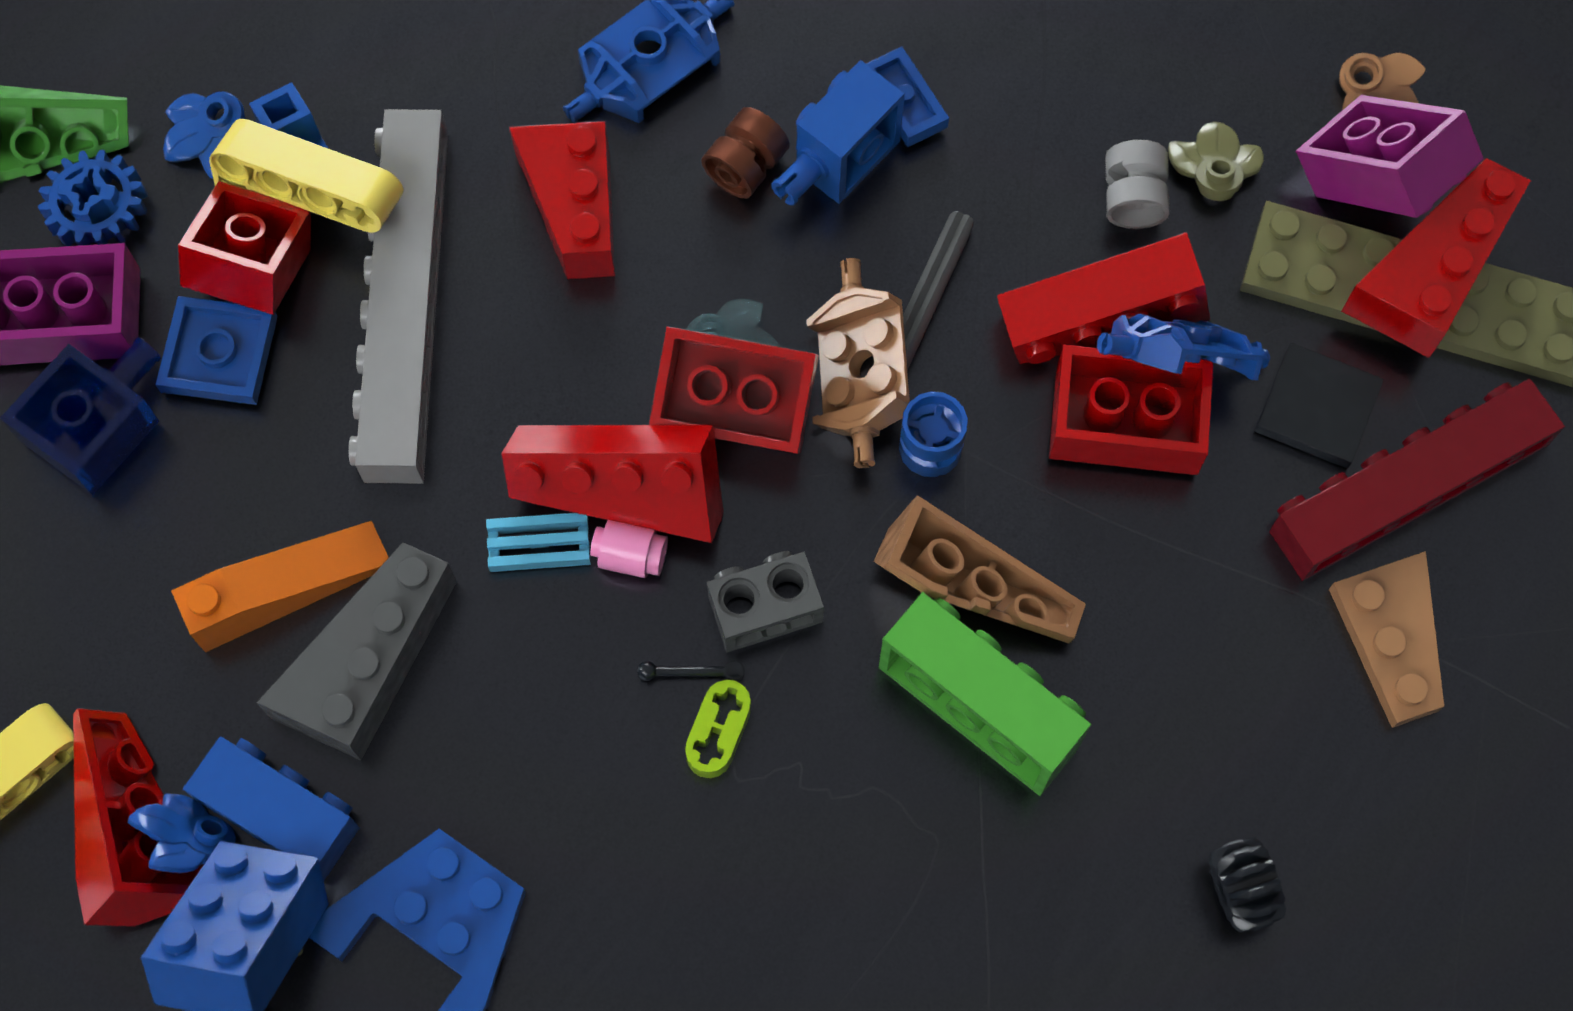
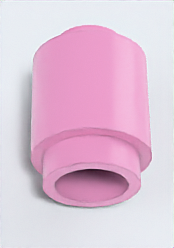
M608 520L605 528L596 527L591 543L590 555L598 558V568L641 578H646L648 574L660 576L666 557L668 536L658 535L657 531L653 529Z

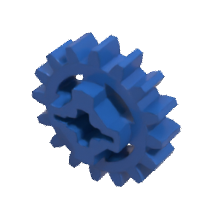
M99 150L95 159H89L85 151H80L79 162L72 164L70 160L63 158L61 163L64 170L61 173L48 171L47 176L51 180L52 186L39 188V193L45 202L38 205V210L45 218L44 223L52 235H57L64 246H70L74 242L78 246L91 245L94 242H97L98 245L108 244V240L111 238H115L119 243H124L126 240L122 232L126 228L138 231L140 228L134 216L147 214V208L142 199L148 197V193L135 167H128L122 156L117 155L110 160L105 150ZM112 180L122 185L123 192L118 191L116 186L111 184ZM64 210H68L75 217L74 222L65 217Z

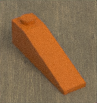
M369 521L219 568L175 588L171 592L190 636L206 653L373 576L389 556L373 522Z

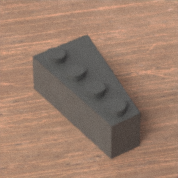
M403 542L259 699L257 704L270 719L361 761L457 583L450 564Z

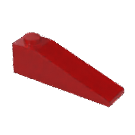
M78 708L73 714L75 878L84 925L137 926L171 914L203 865L201 864L192 872L185 873L162 872L148 867L151 854L158 842L129 825L127 821L134 811L145 805H162L164 794L151 773L154 762L126 713Z

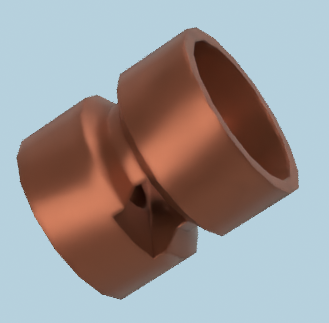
M743 107L725 129L726 137L720 136L701 158V162L705 172L722 189L736 197L748 199L766 178V169H772L789 149L790 141L783 129L768 115L751 107Z

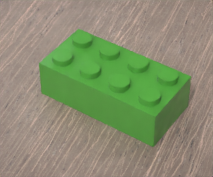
M922 592L883 638L878 668L1036 794L1041 796L1078 751L1091 726V723L1085 719V711L1069 697L1061 695L1058 698L1042 686L1044 681L1033 668L1022 662L1016 665L1000 653L1002 651L1000 644L988 633L982 630L973 632L959 621L961 618L960 614L947 601L941 598L933 600Z

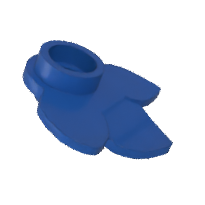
M224 91L212 93L207 97L194 93L181 96L166 110L168 118L175 125L168 131L164 139V158L168 162H182L199 157L205 172L213 179L209 157L237 119H245L244 107L237 97ZM224 108V114L222 115V117L218 120H215V116L218 113V111Z
M164 794L162 805H145L134 811L127 821L129 825L158 842L151 854L148 867L162 872H192L201 864H205L220 841L235 843L236 841L235 832L228 823L218 817L210 816L202 804L180 794Z

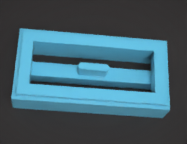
M563 513L486 519L488 531L487 548L489 553L488 568L490 572L591 565L587 515ZM578 529L577 532L499 537V534ZM579 544L578 551L500 556V550L534 549Z

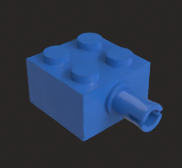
M862 60L849 72L845 70L840 72L831 82L827 94L817 104L814 102L808 104L799 114L796 121V161L778 179L772 182L771 186L774 193L781 200L788 194L785 203L794 206L798 199L814 184L840 204L900 142L905 93Z

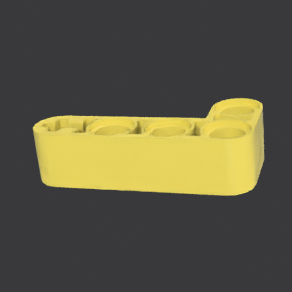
M237 119L209 157L215 186L218 181L275 198L369 233L378 232L382 228L403 195L404 190L397 177L383 168L247 119Z
M43 703L29 709L0 733V820L74 758L73 731L50 704Z

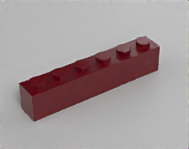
M1530 378L1514 387L1509 382H1506L1489 392L1483 398L1485 403L1471 409L1466 404L1454 410L1443 419L1445 425L1431 432L1428 427H1423L1412 433L1402 442L1404 447L1392 454H1389L1386 449L1373 454L1360 465L1362 470L1349 477L1345 472L1336 474L1319 487L1321 492L1306 500L1303 495H1299L1287 501L1277 510L1279 516L1269 532L1298 576L1304 581L1548 446L1564 429V424Z

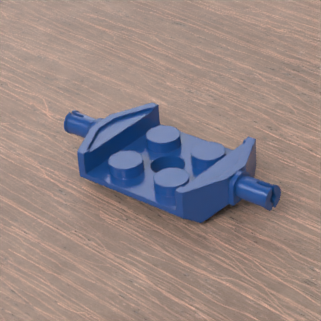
M691 0L643 1L578 49L579 60L586 81L584 84L585 92L563 107L566 116L569 119L571 118V122L577 123L579 119L595 107H602L604 110L640 123L644 120L643 109L709 60L715 66L720 63L719 44L712 24L714 19L734 6V1L709 0L704 4L699 0L696 2ZM646 40L656 41L661 45V48L653 54H643L636 49L638 44Z
M1137 314L1131 318L1121 315L1114 321L1111 334L1102 333L1097 340V349L1103 355H1121L1126 359L1176 374H1182L1185 361L1200 363V359H1205L1240 372L1248 379L1258 381L1260 370L1266 368L1270 362L1269 351L1267 349L1263 350L1260 342L1250 343L1246 335L1204 320L1195 323L1173 319L1172 322H1168L1145 314Z

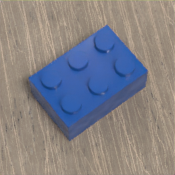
M220 841L141 956L154 1004L186 1011H264L329 905L319 859L317 857Z

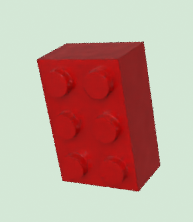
M667 326L649 425H713L715 439L796 454L801 453L819 355Z
M1063 344L1056 368L1049 459L1198 475L1209 450L1214 362L1200 359V363L1185 361L1182 374H1176L1126 359L1121 355H1103L1099 353L1097 348Z

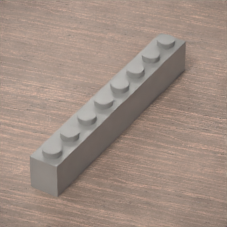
M384 109L383 128H376L375 152L376 156L380 157V168L396 176L404 190L403 195L382 228L378 232H368L369 241L373 242L372 256H366L364 260V280L366 285H370L369 300H362L360 306V323L362 329H366L365 345H358L356 353L358 374L363 375L361 390H354L353 416L355 420H359L358 435L351 436L349 440V462L351 466H356L364 483L423 484L448 131L442 110Z

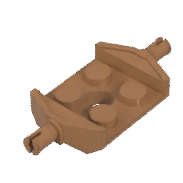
M847 258L846 261L842 260L840 262L842 274L840 293L835 294L807 319V327L818 333L823 415L813 416V424L833 433L850 436L853 439L854 466L857 468H869V466L875 465L873 437L880 436V430L902 419L903 412L910 402L902 300L893 294L862 287L861 261L857 258ZM873 356L874 365L869 369L867 375L861 378L860 368L863 362Z

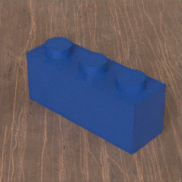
M220 736L183 787V790L194 800L271 849L317 857L324 881L360 829L355 821L348 816L353 808L328 791H326L322 798L305 789L310 781L284 764L279 771L263 763V760L267 754L245 739L240 738L237 744L234 745Z

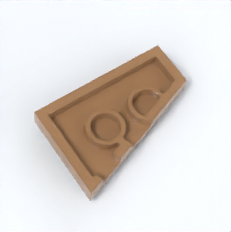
M1426 551L1334 582L1329 591L1391 727L1393 728L1439 712L1444 707Z

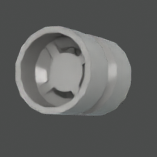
M1130 140L1112 146L1105 156L1106 181L1109 185L1106 191V216L1109 222L1119 227L1132 229L1148 228L1161 224L1168 218L1170 213L1169 188L1166 184L1169 176L1168 152L1166 148L1157 142L1149 140Z

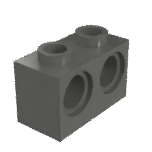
M790 551L778 552L765 558L762 565L746 570L741 566L730 567L718 572L714 576V580L707 581L708 598L727 653L823 623L824 605L805 551L794 555ZM783 582H793L802 591L796 597L783 598L774 590ZM735 597H745L753 603L752 608L742 614L729 611L726 605Z

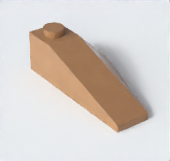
M918 495L888 528L874 559L876 564L918 591L924 592L929 597L941 598L949 604L1066 643H1070L1075 638L1086 605L1075 596Z

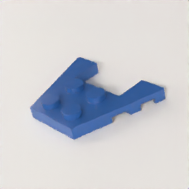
M438 829L327 908L309 938L343 962L376 917H380L462 977L438 1011H485L489 1007L494 992L493 986L503 957L505 958L526 891L522 886L454 838Z

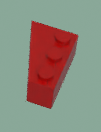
M605 121L509 127L516 158L524 172L531 194L539 208L566 278L614 277L610 155Z

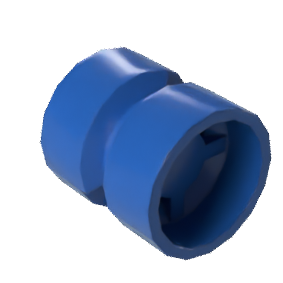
M930 391L918 395L908 403L903 412L899 453L903 463L912 472L924 477H938L947 474L957 466L963 452L968 418L964 407L956 398L944 392Z

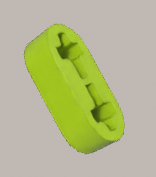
M722 680L709 688L687 739L685 753L688 766L700 777H719L727 771L749 720L751 712L750 695L744 685L737 681ZM728 694H733L736 696V705L741 710H731L724 725L717 723L720 717L719 705L714 702L716 699L725 701ZM713 733L720 735L717 741V750L723 756L721 759L712 758L708 765L702 764L700 753L695 749L697 746L707 747Z

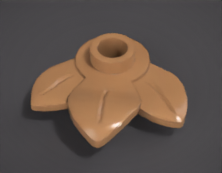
M1396 52L1382 58L1370 53L1355 54L1344 62L1340 70V85L1346 93L1342 110L1360 95L1418 103L1410 86L1423 76L1426 68L1418 60L1404 53ZM1359 72H1366L1370 74L1372 80L1367 84H1360L1355 80L1354 76Z

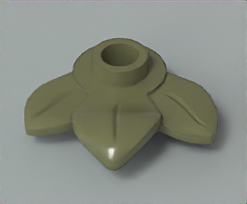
M1211 122L1204 125L1197 134L1196 142L1172 141L1168 147V156L1174 169L1184 176L1194 178L1200 193L1213 201H1225L1233 197L1241 188L1244 178L1255 175L1260 171L1264 159L1260 146L1240 145L1235 131L1220 122Z

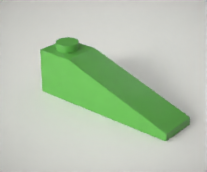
M0 85V183L25 175L30 177L40 174L45 169L61 165L63 158L73 163L79 162L80 151H85L88 157L92 158L96 157L99 150H105L106 153L129 146L127 98Z

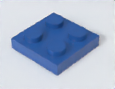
M178 296L155 384L160 393L257 405L278 317L276 312L274 315L236 303Z

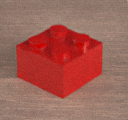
M218 181L178 244L180 286L274 315L311 250V212L275 198Z

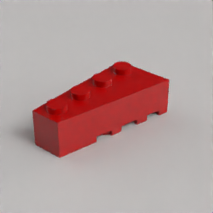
M1488 158L1484 159L1354 287L1341 312L1430 358L1447 333L1531 180Z
M1187 232L997 295L1012 347L1019 364L1046 362L1061 354L1063 344L1097 347L1099 336L1102 333L1111 334L1114 321L1121 315L1131 318L1137 314H1145L1168 322H1172L1173 319L1195 323L1200 320H1210L1205 283Z
M518 425L501 453L508 495L511 499L653 529L712 543L724 514L713 425Z

